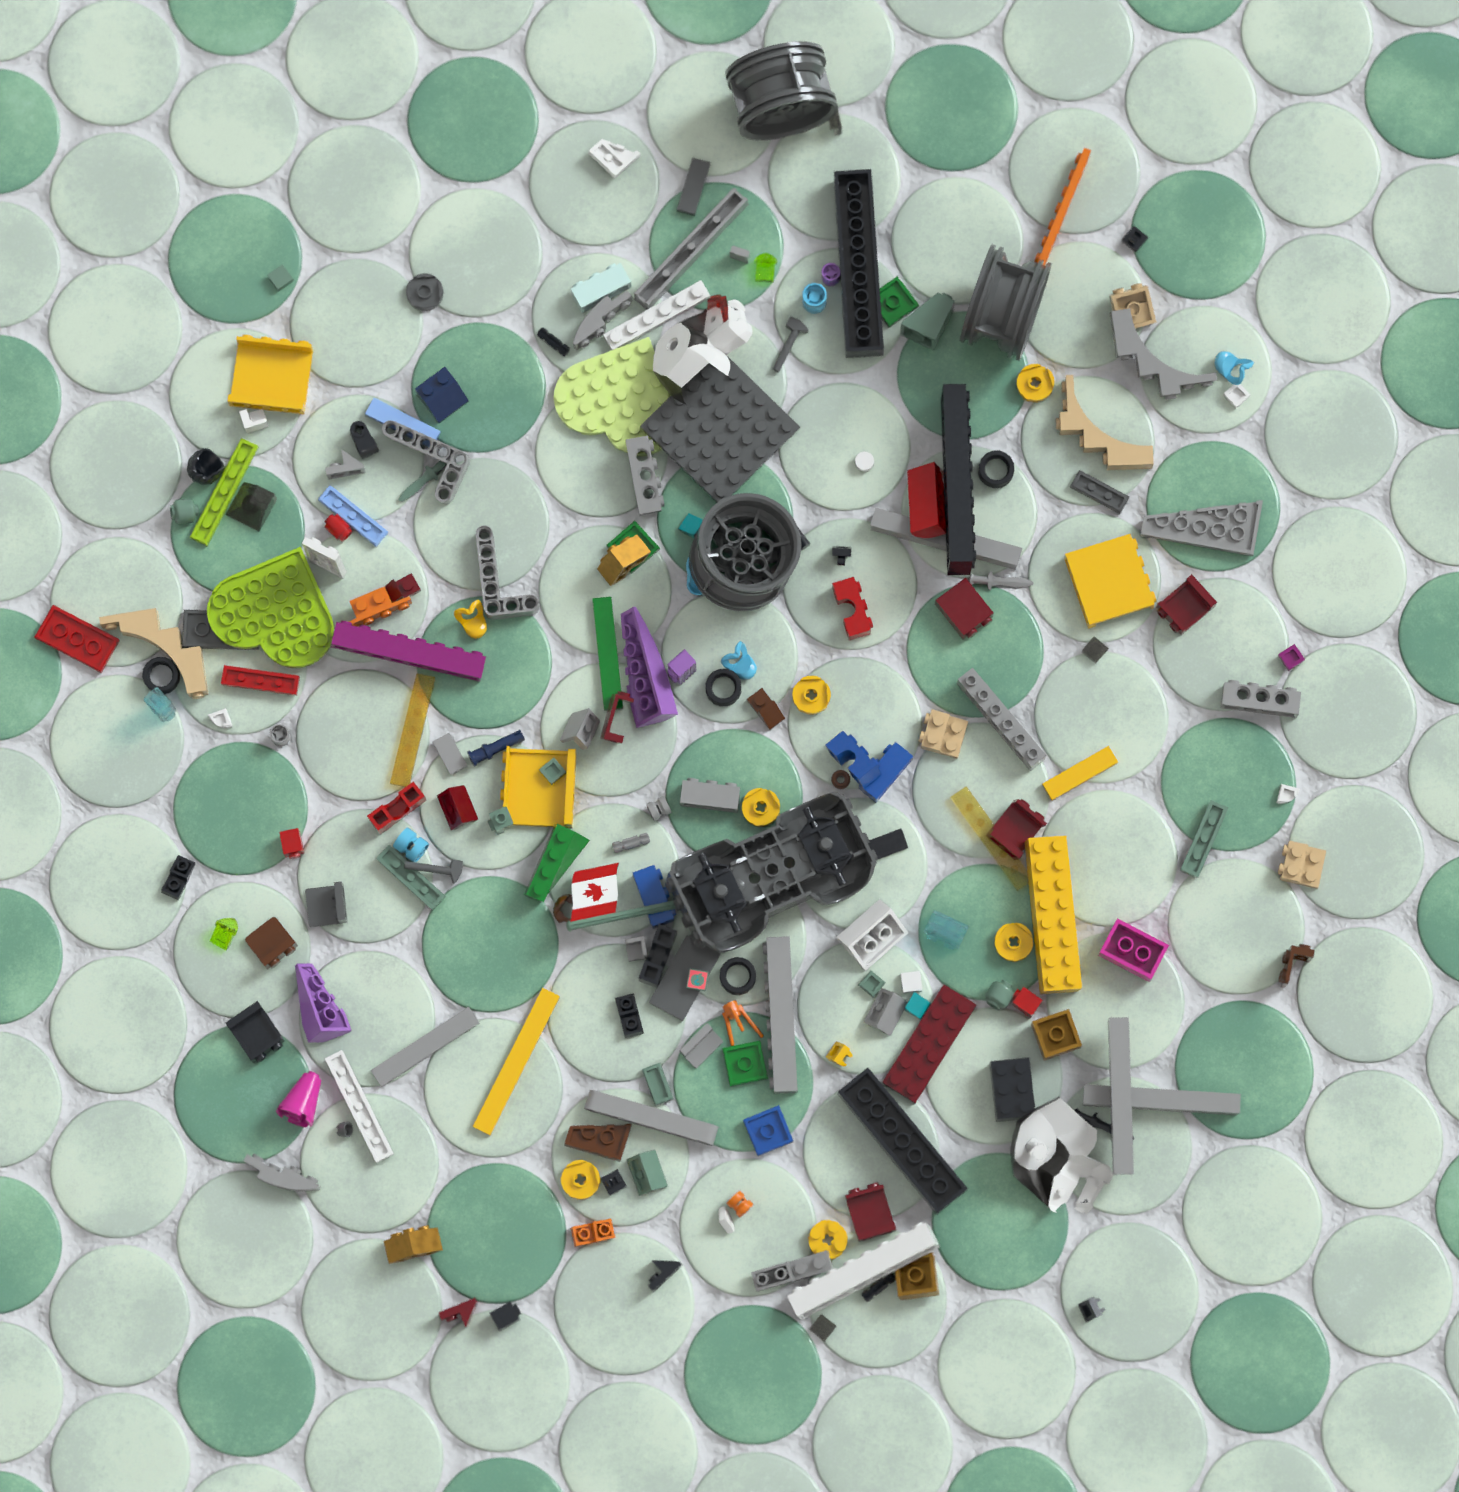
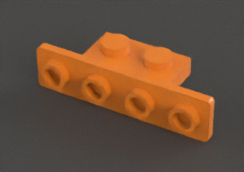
M385 586L349 601L356 618L348 622H351L352 626L356 627L362 624L365 626L370 625L374 622V619L379 617L386 618L392 615L391 612L398 609L403 611L409 608V605L412 604L411 598L408 596L391 603Z

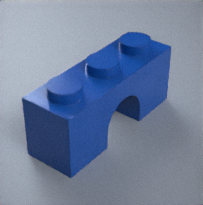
M842 731L825 745L830 755L841 766L849 760H855L848 767V770L853 779L863 789L882 775L878 769L880 764L874 757L870 759L866 749L863 746L859 747L856 739L851 734L848 736Z

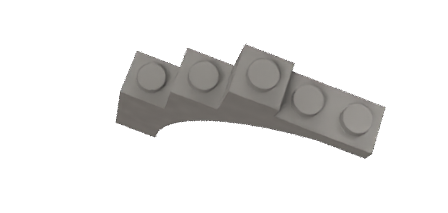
M1130 309L1110 312L1116 358L1121 357V360L1133 359L1132 356L1135 355L1138 378L1143 377V380H1150L1155 378L1154 375H1157L1160 397H1165V400L1177 398L1176 395L1181 393L1180 387H1183V390L1192 389L1196 384L1207 387L1212 386V382L1217 381L1216 373L1193 375L1178 371L1161 362L1141 341L1135 329Z

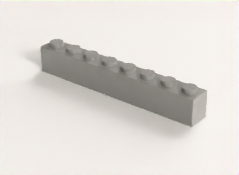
M790 936L766 937L767 943H763V954H767V962H764V974L768 973V981H765V993H769V1000H766V1012H770V1019L767 1020V1031H771V1039H768V1051L772 1050V1058L768 1059L769 1070H773V1077L769 1078L770 1089H774V1094L797 1093Z

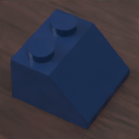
M443 367L415 388L416 395L438 423L469 402L463 390L446 367Z

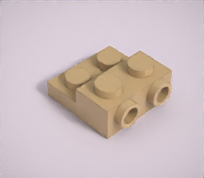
M1142 283L1131 285L1129 290L1124 291V288H1118L1113 290V294L1109 295L1113 311L1131 310L1135 328L1157 323L1148 286H1142Z
M932 709L930 714H926L924 724L927 725L926 731H921L919 742L922 743L921 749L958 759L968 721Z
M1289 840L1287 845L1284 844L1282 856H1285L1284 863H1280L1278 874L1281 875L1280 880L1318 889L1326 850L1309 847L1307 844Z

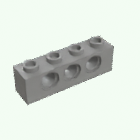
M648 436L626 439L639 516L662 512L661 507H665L663 495L659 496L658 488H661L660 478L655 477L654 470L658 469L656 458L652 459L651 451H654L653 440H649ZM645 452L648 458L646 461L640 462L636 457L637 454ZM647 470L651 473V477L649 480H642L640 473ZM646 489H652L654 497L646 499L643 492Z
M1228 680L1223 685L1220 708L1297 718L1299 715L1301 692L1297 691L1296 688L1287 687L1284 690L1278 689L1275 685L1261 687L1259 684L1252 682L1245 685L1239 684L1240 682L1236 680ZM1244 692L1247 698L1241 700L1238 698L1237 693ZM1256 695H1264L1266 701L1259 702L1256 699ZM1282 697L1285 703L1280 705L1276 703L1275 698Z

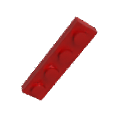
M224 665L221 685L297 696L300 676Z

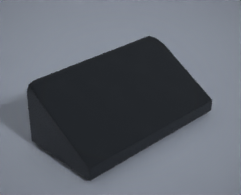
M902 828L869 840L870 843H868L870 849L875 851L878 859L908 848Z

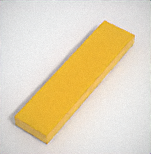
M1107 746L1042 783V786L1053 801L1116 765L1118 761L1110 747Z

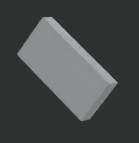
M450 733L432 741L450 775L468 767Z

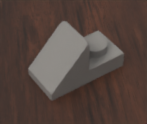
M343 450L344 464L333 463L325 468L328 480L366 473L364 465Z

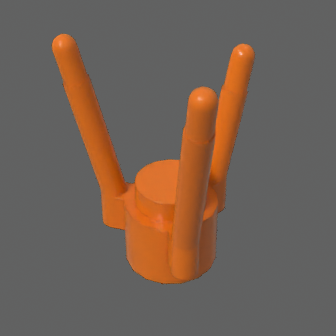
M736 1000L723 1006L724 1013L722 1015L725 1019L731 1046H734L729 1018L730 1020H735L743 1032L744 1028L739 1019L741 1014L761 1038L764 1037L759 1028L744 1011L742 1005H738Z

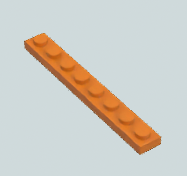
M1084 148L1083 152L1078 153L1076 157V169H1072L1069 174L1068 180H1071L1070 184L1065 186L1062 191L1063 201L1062 203L1058 202L1054 212L1057 214L1055 220L1051 219L1048 226L1050 233L1048 237L1044 236L1041 243L1043 250L1041 253H1037L1034 262L1038 263L1039 260H1043V265L1047 263L1089 160L1091 150Z

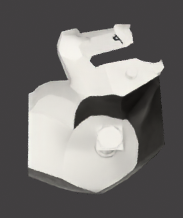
M737 300L728 301L729 319L724 323L720 308L715 306L710 310L705 309L702 313L675 324L659 339L654 353L653 371L674 399L687 405L683 399L682 387L708 363L728 376L730 362L727 354L747 343L752 335V327L746 322L744 314L746 309L741 302Z
M1059 1096L1038 1106L1017 1120L1010 1148L1013 1175L1048 1206L1051 1211L1056 1213L1058 1207L1067 1203L1078 1184L1079 1178L1085 1177L1087 1182L1079 1196L1075 1209L1088 1214L1094 1207L1093 1202L1104 1184L1110 1183L1113 1172L1108 1165L1087 1157L1097 1141V1130L1079 1116Z

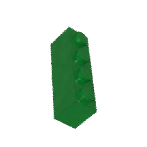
M555 824L524 895L543 903L546 896L590 840L571 829Z

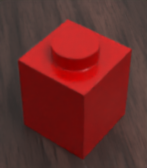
M295 828L279 832L284 856L289 857V859L301 857L300 854H304L300 830Z
M1023 987L1021 991L1017 989L1014 993L1012 1006L1031 1018L1043 1000Z

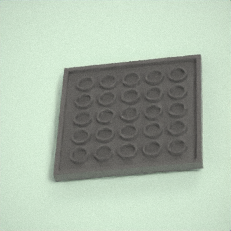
M729 357L730 370L728 376L708 363L682 387L683 399L687 405L670 396L640 426L717 503L733 495L800 429V426Z

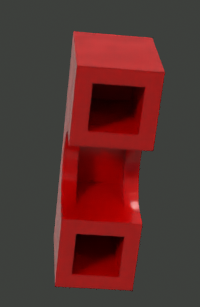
M851 577L832 583L837 605L848 603L855 609V613L852 616L843 619L848 640L870 635L873 623L871 617L866 616L865 610H868L865 599L861 600L860 592H862L860 582H856L855 578Z
M413 781L398 792V796L384 806L382 804L367 815V817L381 835L427 800Z

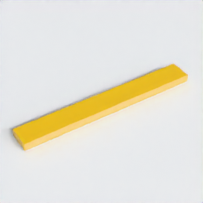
M542 988L473 1128L491 1136L560 998L559 995Z

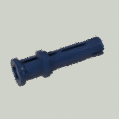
M519 729L488 745L482 744V747L472 752L469 750L467 754L472 765L475 767L481 761L492 759L494 754L505 750L507 746L511 747L525 741V738Z

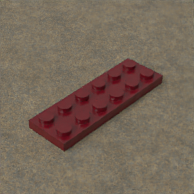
M943 985L882 1083L911 1102L916 1103L977 1004Z

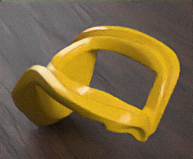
M480 600L472 602L468 609L458 608L454 611L455 619L461 623L469 637L478 639L486 633L487 624ZM476 607L478 613L475 617L471 619H464L462 617V614H472Z

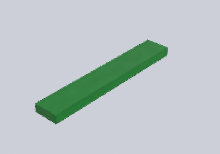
M611 596L592 598L604 711L608 710L612 694H617V692L621 691ZM618 700L616 710L623 709V701Z

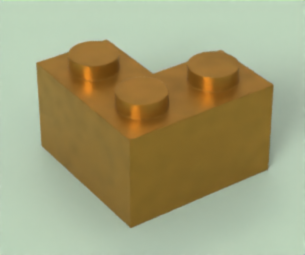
M638 535L632 538L628 536L618 546L614 544L607 550V554L601 558V564L597 570L608 584L612 586L624 579L632 568L644 562L651 551Z
M429 1225L417 1228V1231L414 1228H408L403 1230V1234L402 1232L391 1234V1238L384 1241L389 1264L404 1262L415 1257L431 1255L442 1251L438 1228L429 1229Z

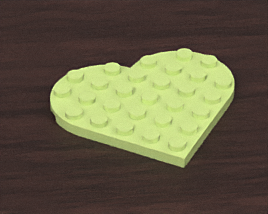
M644 338L574 364L560 376L554 390V404L559 418L568 428L584 435L605 433L614 447L628 453L626 439L648 436L640 426L671 396L653 371L655 351L650 338ZM653 441L654 451H651V454L657 453L660 450H662ZM639 452L637 456H647V454Z

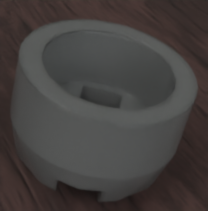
M341 1122L336 1126L338 1128L336 1133L340 1137H350L352 1135L353 1127L350 1122Z

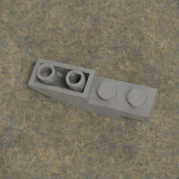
M625 291L613 301L607 295L592 308L575 335L573 341L575 350L583 349L590 344V340L595 337H601L606 330V323L604 321L612 320L616 316L615 313L620 310L624 311L631 305L632 296L628 291Z
M247 1154L244 1159L245 1163L260 1171L257 1178L267 1184L292 1191H317L321 1188L317 1184V1179L310 1175L305 1178L300 1175L301 1171L293 1166L290 1169L285 1166L280 1173L281 1168L272 1163L269 1166L262 1163L264 1159L256 1154H253V1156Z
M823 1251L751 1272L756 1291H761L816 1276L833 1269L829 1252Z

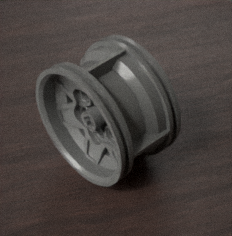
M806 41L780 43L748 53L734 61L726 69L725 76L728 88L733 93L738 113L737 123L741 136L751 140L784 138L812 130L835 116L838 111V104L835 94L830 89L825 70L826 58L822 46Z
M991 244L968 307L960 342L964 343L965 340H968V345L972 346L974 342L976 343L985 337L997 341L1000 351L1008 353V358H1012L1014 355L1016 360L1020 361L1037 316L1052 263L1048 262L1047 265H1043L1044 261L1039 260L1038 263L1029 261L1020 266L1008 262L1003 247H999L997 250L995 249L996 245Z
M740 493L720 500L705 515L690 548L689 567L694 583L707 599L725 609L752 611L768 605L783 591L789 577L798 564L801 554V537L798 526L791 514L781 504L769 497L754 493ZM732 523H742L740 529L728 526ZM762 529L772 538L773 541H770L767 538H762ZM746 533H752L755 538H749ZM728 536H734L736 541H730ZM711 540L715 542L718 548L710 550ZM759 547H765L767 552H762ZM722 553H728L731 558H725ZM778 562L776 571L772 573L768 564ZM754 564L761 565L762 569H756ZM735 567H741L744 572H738Z

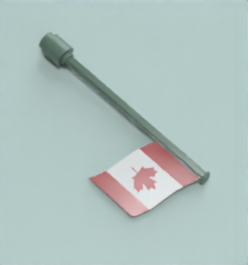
M619 863L574 872L571 885L573 908L571 921L567 922L566 927L569 932H572V930L676 908L673 901L616 912L618 900L616 876Z

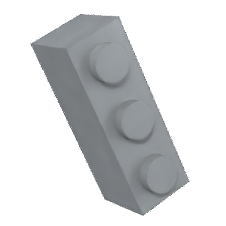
M687 778V780L682 782L680 806L738 813L740 787H737L735 783L720 785L717 781L707 780L706 783H703L695 778Z

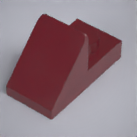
M412 573L396 582L393 579L385 586L391 603L408 596L411 597L421 591Z
M473 1298L438 1313L441 1320H446L447 1323L458 1319L457 1315L460 1314L467 1328L478 1302L476 1298Z

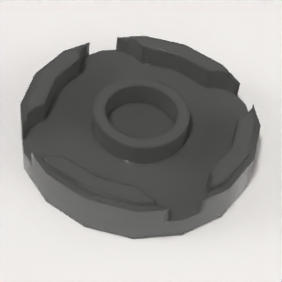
M418 274L407 284V299L412 307L418 310H432L443 299L442 283L432 274Z

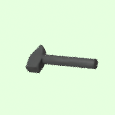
M791 316L786 324V328L792 331L773 367V370L776 372H780L798 334L808 333V328L802 321Z
M454 859L451 860L450 867L404 862V869L450 875L453 884L460 877L463 867V861Z

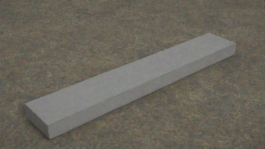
M467 1007L373 1068L371 1072L380 1086L383 1087L480 1023L471 1009Z

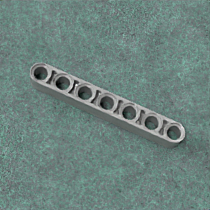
M589 1090L584 1109L710 1146L714 1145L718 1126L595 1090Z

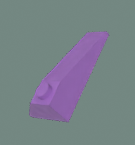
M312 963L296 964L295 970L302 1026L308 1043L326 1042L350 1033L352 1030L345 1012L335 1004L334 1000L336 998L333 994L328 993L324 987L325 982Z

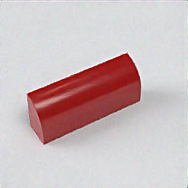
M935 462L907 470L911 534L919 538H934L946 534L943 471Z

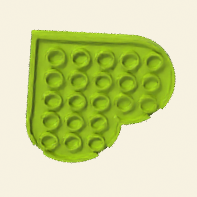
M301 547L225 578L214 588L207 604V617L210 627L222 642L240 649H251L261 646L265 654L272 661L284 667L302 668L310 666L327 653L332 643L334 634L333 620Z

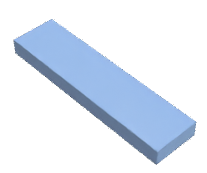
M373 398L365 413L366 416L382 424L392 420L436 440L441 433L439 430L376 398ZM395 425L389 426V428L396 431ZM407 433V434L405 435V436H407V437L413 439V434H412V433ZM425 440L422 443L423 445L430 447L429 440Z
M331 485L318 498L319 502L335 515L338 514L375 547L388 534L386 529Z

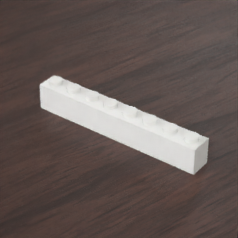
M927 1223L916 1224L912 1227L913 1230L907 1233H899L890 1242L880 1243L877 1249L863 1252L860 1258L846 1261L843 1267L829 1270L826 1272V1276L809 1281V1285L793 1289L791 1291L792 1294L788 1295V1299L796 1316L803 1320L939 1248L940 1246L931 1227Z

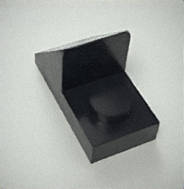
M652 1260L662 1273L660 1275L658 1273L654 1274L648 1280L650 1282L648 1287L655 1292L682 1267L680 1261Z

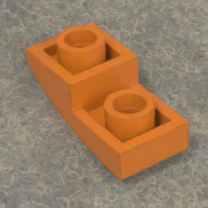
M612 1219L571 1227L574 1247L615 1238Z

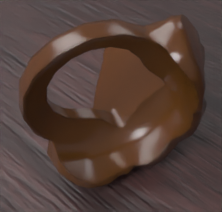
M571 894L562 895L554 903L553 916L559 923L571 921V918L565 917L560 911L565 902L573 904Z

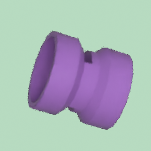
M828 263L822 268V281L827 286H834L840 280V268L834 263Z

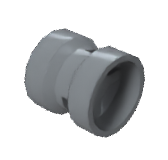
M276 724L270 729V737L274 744L285 746L289 743L291 736L286 726Z
M664 796L658 798L656 802L646 804L654 821L660 819L662 815L672 813Z

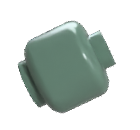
M190 498L175 500L173 505H170L171 519L175 520L177 524L192 523L195 520V516L199 515L198 505H194Z
M1004 980L993 982L985 994L986 1003L996 1010L1007 1008L1014 995L1011 989L1012 985Z

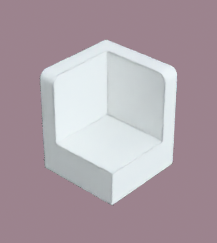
M247 409L239 411L247 433L269 427L263 409L248 413Z

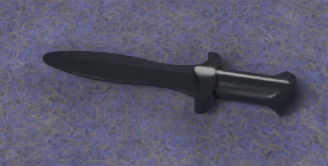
M1078 1108L1074 1110L1092 1127L1100 1128L1111 1134V1124L1100 1120L1097 1117V1112L1090 1116L1080 1112Z

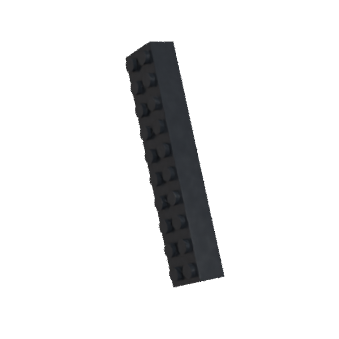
M871 169L834 171L846 358L883 356L884 343Z
M943 384L941 393L947 575H970L971 569L975 568L976 550H974L976 536L975 532H973V526H975V515L973 514L974 496H972L973 479H971L973 463L970 461V455H972V443H970L971 426H969L971 414L970 408H968L970 391H966V384Z

